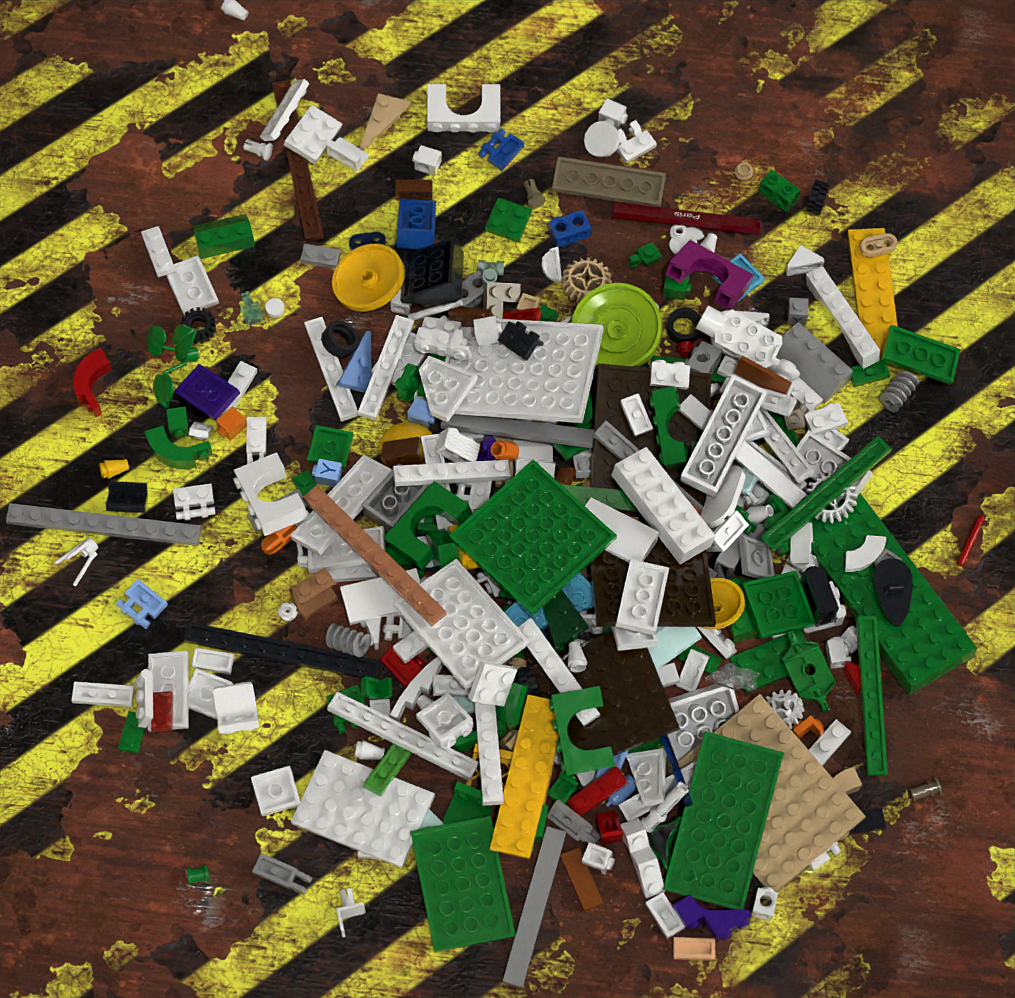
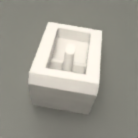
M800 245L788 263L785 274L786 276L808 273L823 266L824 258Z

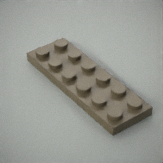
M558 157L552 192L661 207L666 173Z

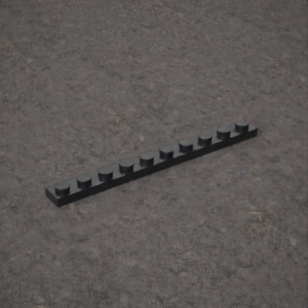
M188 622L184 636L185 643L357 678L367 676L378 679L381 667L380 660L356 657L346 653Z

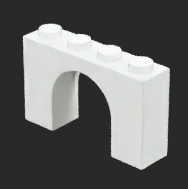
M428 84V131H487L490 133L498 131L500 129V84H482V104L476 112L470 115H458L448 108L446 104V84Z
M277 452L234 470L236 478H233L237 489L241 488L240 495L244 503L248 502L247 509L250 516H255L254 523L257 530L261 529L264 536L308 518L305 506L298 493L276 502H265L257 498L259 492L264 487L287 478L284 466Z

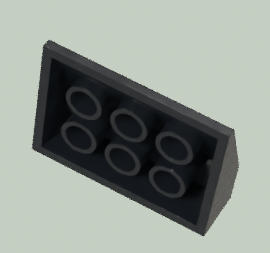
M455 236L404 254L405 277L401 286L400 298L402 303L445 305L461 299L464 252Z

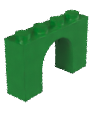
M433 481L431 485L425 488L418 500L412 503L411 508L399 518L396 525L387 531L384 540L389 548L423 571L435 555L430 546L415 537V528L418 523L427 516L441 515L460 526L473 512L468 503Z
M600 686L552 695V700H549L551 712L555 711L556 720L552 721L554 731L559 732L560 740H556L558 752L563 753L564 760H560L562 772H566L567 775L615 767L611 746L594 750H582L574 746L568 737V724L576 713L604 706Z

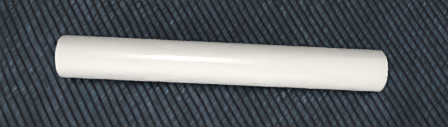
M460 299L454 303L434 306L409 314L408 319L415 321L425 316L428 317L463 306V303Z

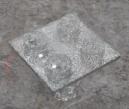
M727 663L704 678V680L736 691L741 688L751 691L756 689L757 683L755 678L760 676V673Z

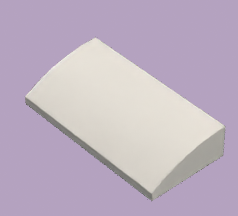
M590 498L585 505L587 509L617 535V539L605 551L629 563L630 559L643 562L658 542L659 531L593 498Z

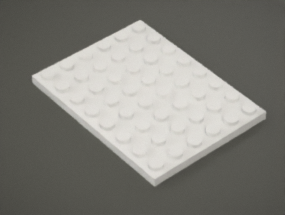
M497 319L498 323H502L503 330L509 321L513 323L519 321L527 326V331H533L540 335L539 339L544 344L543 346L537 344L528 361L500 342L478 346L474 328L462 326L461 330H463L464 337L467 338L471 359L457 360L446 356L445 362L476 374L477 381L454 414L583 423L604 331L603 325Z

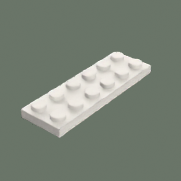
M363 455L327 495L346 514L354 519L363 509L362 505L393 470ZM313 510L290 537L296 543L321 556L339 535Z

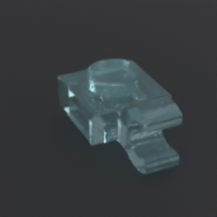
M249 292L242 293L244 306H241L240 309L246 325L265 320L259 302H252Z

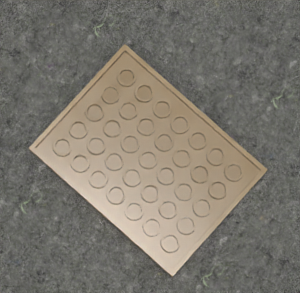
M761 694L714 732V734L784 752L753 874L764 887L772 888L774 892H778L866 818ZM702 743L668 770L669 774L672 775L697 761Z

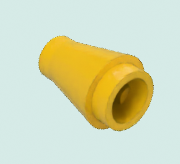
M127 459L104 460L103 463H99L102 478L110 479L129 470Z

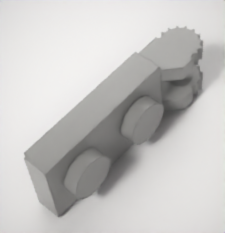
M262 853L252 870V873L285 888H291L301 894H305L307 889L294 883L295 877L308 883L312 880L311 876L298 871L297 868Z

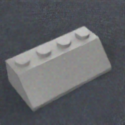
M797 322L782 337L783 344L775 358L792 362L800 372L799 378L823 399L824 404L851 380L853 370L801 323Z

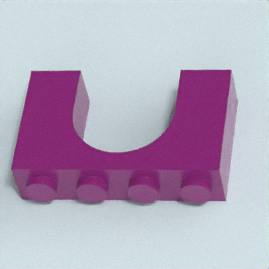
M689 240L671 259L665 274L679 283H682L695 271H706L714 274L723 283L717 291L714 302L728 310H731L749 289L754 274L692 240Z

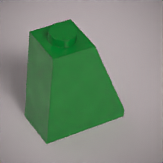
M445 528L426 532L428 544L435 555L432 559L435 572H438L455 559L459 561L458 547L449 539L450 534Z

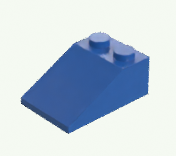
M400 198L396 248L420 249L434 244L436 201Z

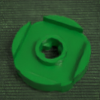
M408 363L401 378L397 379L395 388L398 389L400 400L405 402L414 400L415 392L420 385V366Z

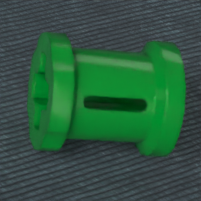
M207 864L193 869L187 867L190 886L196 882H210Z

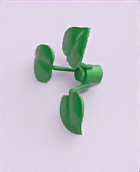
M177 325L174 329L172 339L175 348L164 345L166 334L160 326H150L147 335V348L152 356H160L162 349L176 351V359L181 362L163 371L162 375L157 374L154 378V395L157 401L166 408H169V402L174 390L173 380L167 374L182 366H187V362H197L199 358L198 349L191 347L197 329L186 325Z

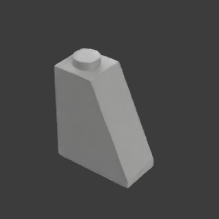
M742 532L724 552H720L714 566V571L719 573L718 578L731 579L741 562L739 538L742 536L749 537L748 534Z

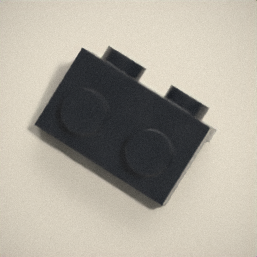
M509 321L497 341L528 361L537 344L543 346L544 342L539 339L540 335L527 331V326L523 323Z
M109 481L106 511L145 513L148 501L147 483Z

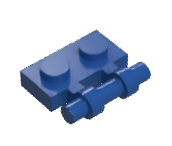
M502 128L498 132H494L491 135V139L484 143L478 152V156L484 158L486 154L490 155L488 162L501 171L524 148V142L511 133L505 138L506 132ZM496 143H499L500 145L496 149L493 148Z

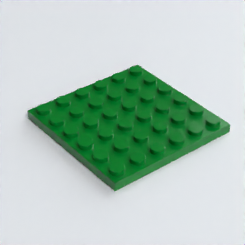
M532 460L449 535V539L533 616L615 541L617 535L535 460Z

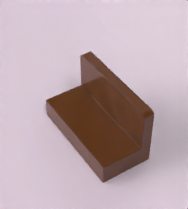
M396 180V200L400 201V198L432 200V180Z
M461 306L449 309L448 311L451 321L461 322L463 327L473 328L475 319L492 317L493 314L491 309Z
M412 437L383 442L380 457L383 465L393 470V466L398 464H423L424 460L419 451L420 438Z

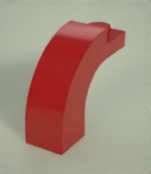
M101 348L88 354L79 363L73 378V387L79 405L84 404L89 413L92 412L95 418L100 416L102 412L100 405L91 392L92 386L100 376L112 371L110 363Z

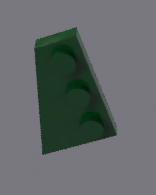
M563 590L559 591L543 606L556 650L589 629L588 624Z

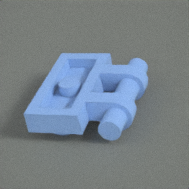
M139 579L125 592V596L129 600L125 603L122 599H119L116 603L123 614H128L134 619V623L138 626L141 625L145 629L150 625V622L145 618L150 615L155 619L168 605L164 599ZM135 604L142 609L139 613L133 609Z

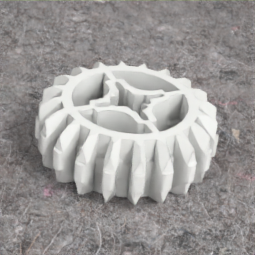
M829 471L826 477L824 473H821V479L815 476L814 480L816 483L809 482L811 488L806 489V493L808 495L832 475V472ZM850 486L834 500V504L828 505L832 510L824 509L815 518L818 520L822 517L824 523L829 518L832 524L834 523V518H837L839 522L842 521V515L848 518L847 511L853 513L854 510L851 506L857 505V502L854 500L858 498L857 493H854L856 487ZM844 496H847L844 504L838 508V502L844 499Z

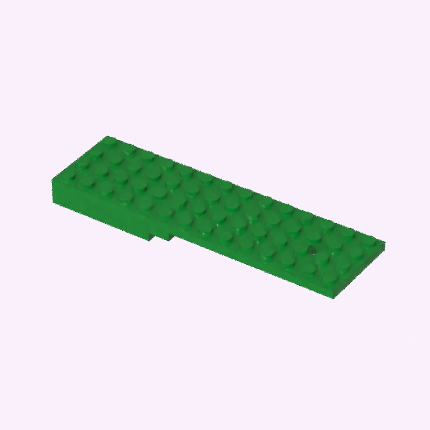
M808 477L807 479L804 480L806 483H809V482L816 483V482H815L813 479H811L810 477ZM761 482V484L764 486V488L766 489V491L769 493L770 496H771L772 494H774L770 489H768V488ZM859 493L858 498L854 499L857 505L851 506L854 510L853 513L847 511L848 518L842 515L841 522L834 518L833 524L830 523L829 518L824 523L822 517L818 520L814 517L810 521L813 527L811 554L816 556L818 564L823 566L826 575L833 581L834 586L838 588L843 596L842 601L853 614L855 623L857 616H877L880 657L908 695H911L974 658L977 647L862 494ZM843 499L838 502V508L844 504L845 501ZM785 503L786 507L788 508V510H789V512H790V511L792 510V508H790V507ZM827 506L825 510H832V508ZM867 535L886 537L884 550L887 548L900 557L901 561L911 570L913 588L910 608L906 619L899 627L891 624L879 604L873 582V571L876 568L874 563L860 571L845 572L846 551H854L860 548L865 543Z

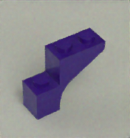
M691 895L673 905L675 912L685 926V931L689 928L691 930L696 929L702 924L701 921H703L712 937L715 938V942L719 939L722 941L732 936L731 932L737 928L739 931L750 925L749 921L752 917L748 910L704 909L695 902Z

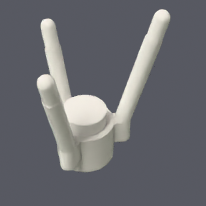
M87 537L78 546L55 561V564H59L65 559L69 560L78 553L83 557L89 556L73 586H77L88 566L97 556L95 551L98 549V545L91 538Z

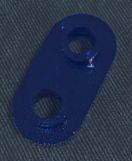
M381 232L355 234L349 239V248L352 251L367 244L386 245V238Z

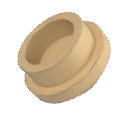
M740 163L735 168V175L740 180H748L753 175V168L748 163Z

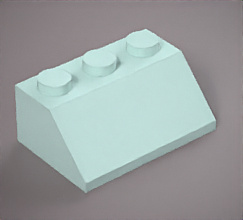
M657 627L656 637L658 644L656 647L647 648L656 669H658L702 637L695 627Z

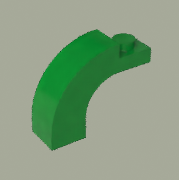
M163 426L145 431L147 442L153 455L169 467L176 469L196 468L195 460H205L213 455L209 441L190 447H179L168 440Z

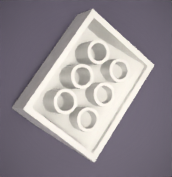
M723 681L668 699L681 729L663 736L671 763L676 764L702 743L705 731L714 733L739 712L733 685L730 682Z

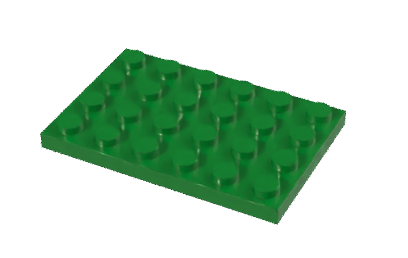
M491 816L410 831L434 953L515 937L499 854L490 850L494 833Z

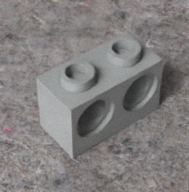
M479 270L474 274H469L462 282L461 295L467 297L461 298L463 303L461 307L475 308L483 302L485 281L482 277L483 274Z

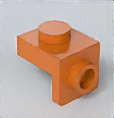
M809 716L804 721L799 720V724H794L792 727L793 733L799 739L810 730L818 738L824 732L822 723L812 716Z

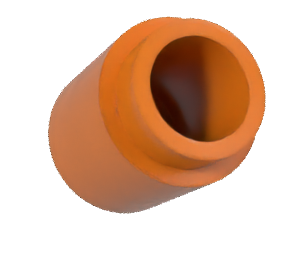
M498 440L492 444L491 453L496 459L514 461L519 455V447L514 442Z

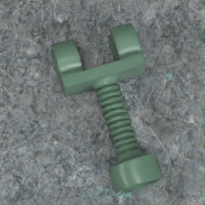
M479 260L478 270L483 274V280L487 283H493L497 280L498 275H503L504 261L486 262V260Z

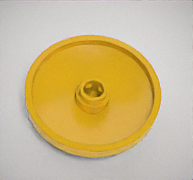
M367 244L360 246L346 254L336 266L332 277L334 294L342 305L354 311L363 312L380 308L391 301L399 292L405 277L404 264L399 255L386 245Z

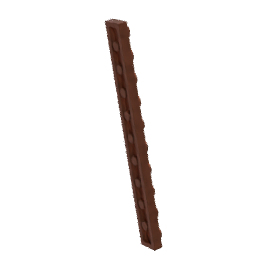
M290 80L272 83L277 108L291 87ZM296 109L291 113L289 121L282 128L284 142L299 123ZM286 147L305 241L324 239L308 161Z

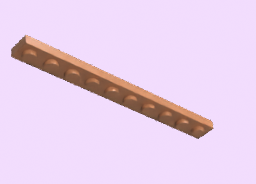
M318 485L303 496V501L431 627L447 615L446 610Z

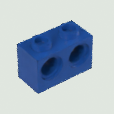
M583 210L573 211L566 216L555 217L549 221L548 231L555 247L559 248L591 237V226Z

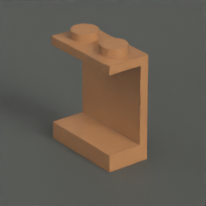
M323 568L292 588L294 605L304 620H307L338 600L337 595L331 588L336 582L326 568Z

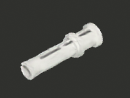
M679 782L664 798V803L653 806L650 809V813L640 820L647 832L652 833L660 822H664L668 812L688 793L689 789H687L688 787L684 783Z

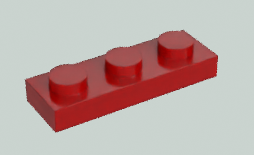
M615 766L567 801L573 811L582 817L629 783L619 767Z

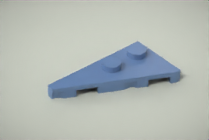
M367 330L360 338L359 345L353 351L348 365L344 368V373L337 381L336 386L366 392L372 377L371 331Z

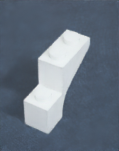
M639 818L620 824L623 831V841L631 855L645 898L664 893V884L658 859L649 845L645 827Z

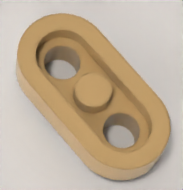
M888 233L868 237L862 241L860 251L866 257L892 253L896 249L897 239L894 235Z

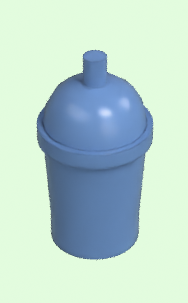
M630 775L625 777L629 784L608 798V802L605 804L607 807L611 804L618 806L637 789L636 781Z

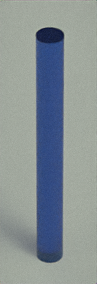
M668 735L663 736L661 741L677 784L682 782L686 785ZM688 791L682 797L686 807L693 804Z

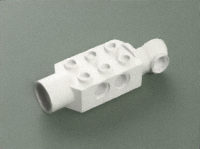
M709 305L707 306L695 329L710 336L711 345L722 349L723 354L737 361L743 355L788 381L800 376V372L792 362L775 358L783 344L781 335L734 310L724 314Z

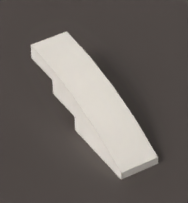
M438 657L426 665L411 681L390 714L391 719L399 722L406 707L414 709L421 693L429 696L433 688L432 676L439 675L444 665Z

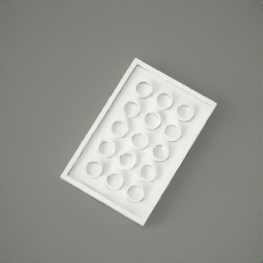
M457 559L419 584L447 612V615L433 627L402 597L393 603L397 611L466 690L473 685L481 661L503 664L530 644L526 636Z
M325 750L300 801L301 804L298 805L291 820L292 825L403 868L413 846L410 831L421 828L435 798V793L394 778L380 797L363 788L365 781L374 769Z

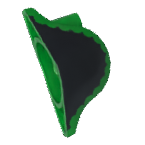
M678 817L672 823L656 827L650 835V847L657 859L662 860L665 869H668L682 817Z

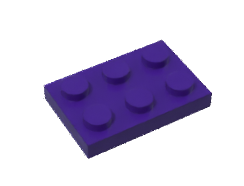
M198 364L174 390L177 396L215 421L240 394L236 387L201 364Z

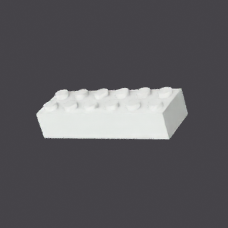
M732 375L681 475V482L714 498L716 497L768 391Z
M647 447L615 464L612 477L651 528L659 531V538L679 564L684 563L712 546L715 534Z

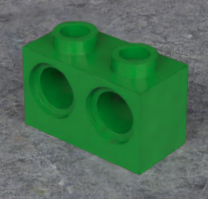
M771 169L760 181L758 193L788 213L797 203L801 189Z

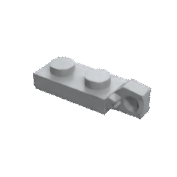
M559 799L554 803L547 815L549 820L577 841L581 840L593 844L598 842L600 834L593 829L594 827Z

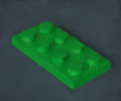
M890 325L881 360L951 385L954 381L961 349Z
M802 630L794 631L797 640L807 641ZM787 635L729 658L730 664L745 694L790 677L783 661H780L790 647ZM806 665L804 670L812 668V666Z

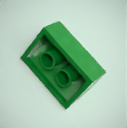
M247 214L192 226L201 259L255 247Z
M741 578L728 579L736 583L740 588L742 583L751 581ZM746 599L741 616L733 624L726 627L733 643L759 637Z

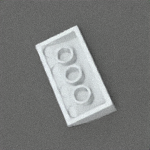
M809 430L796 447L814 470V474L810 476L813 480L815 476L821 479V473H824L826 477L828 472L831 471L833 475L851 459ZM870 470L852 485L856 487L854 493H857V495L872 478L873 473Z

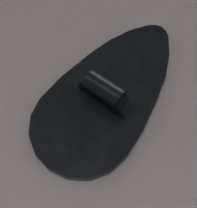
M889 558L877 564L873 571V582L883 613L893 626L899 627L906 619L910 608L913 588L912 574L910 568L899 559Z

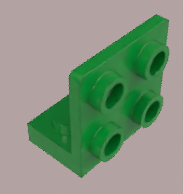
M457 781L454 788V796L442 823L450 824L489 816L494 805H483L482 791Z

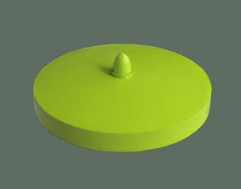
M610 283L595 288L579 302L572 317V323L603 325L604 331L596 367L598 363L640 367L653 356L662 337V320L656 303L645 291L630 284Z

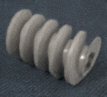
M899 371L880 395V401L883 406L891 412H898V407L903 406L907 396H910L911 391H914L915 386L919 384L918 378L908 371Z
M332 623L326 633V644L331 649L362 657L370 647L371 638L369 634L364 635L363 632H357L348 627L344 628L342 625L338 626Z

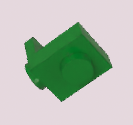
M367 676L362 677L361 697L370 700L392 697V679L378 680Z
M561 771L559 778L547 792V796L555 802L559 799L562 803L566 804L567 800L570 799L577 789L578 782H576V778Z

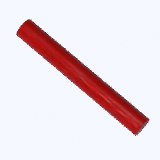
M978 515L956 564L960 567L964 566L985 520L983 515Z

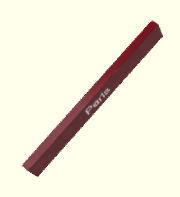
M614 202L613 210L614 218L751 234L760 233L761 219L619 202Z

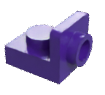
M484 434L483 441L480 444L481 452H478L476 461L495 460L491 453V446L496 442L493 435Z

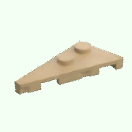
M378 93L360 149L364 151L365 148L373 143V140L378 135H382L388 130L392 123L396 122L406 109L409 110L411 108L412 102Z

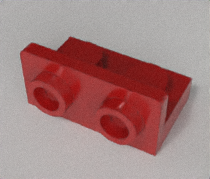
M395 642L380 660L408 687L411 681L423 670L426 663L420 657L415 656L405 664L393 650V646L398 643Z

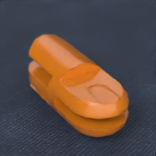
M293 524L266 536L261 542L263 552L272 555L292 540L290 535L296 530L297 526Z

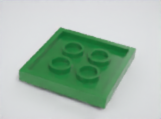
M797 571L741 584L760 639L784 634L791 630L797 631L814 627L816 624Z

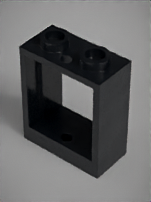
M811 566L804 571L801 585L816 623L815 627L834 622L839 606L823 566Z

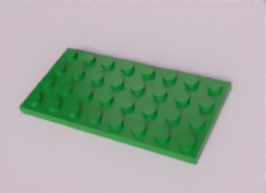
M705 731L663 890L684 896L691 895L695 899L734 910H743L784 752Z

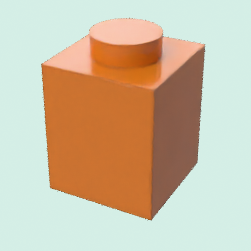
M233 406L216 420L217 432L223 438L226 436L230 441L247 427L246 418Z

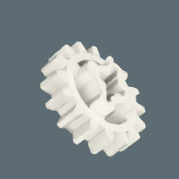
M780 690L779 694L772 692L773 697H766L767 703L790 729H792L791 724H799L797 719L803 718L801 712H804V707L797 693L792 695L791 691L788 690L784 694L783 690Z

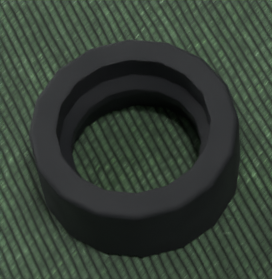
M683 307L674 310L667 320L666 331L668 337L677 344L684 341H691L692 343L697 341L701 331L695 329L691 334H680L676 332L673 325L677 319L686 318L693 321L696 328L701 316L691 308Z
M343 321L331 322L321 336L325 349L338 358L350 356L359 345L357 332L351 325ZM332 332L343 336L348 346L338 343L333 337Z

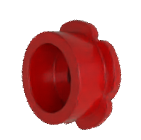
M691 341L680 342L677 352L681 356H689L695 347Z

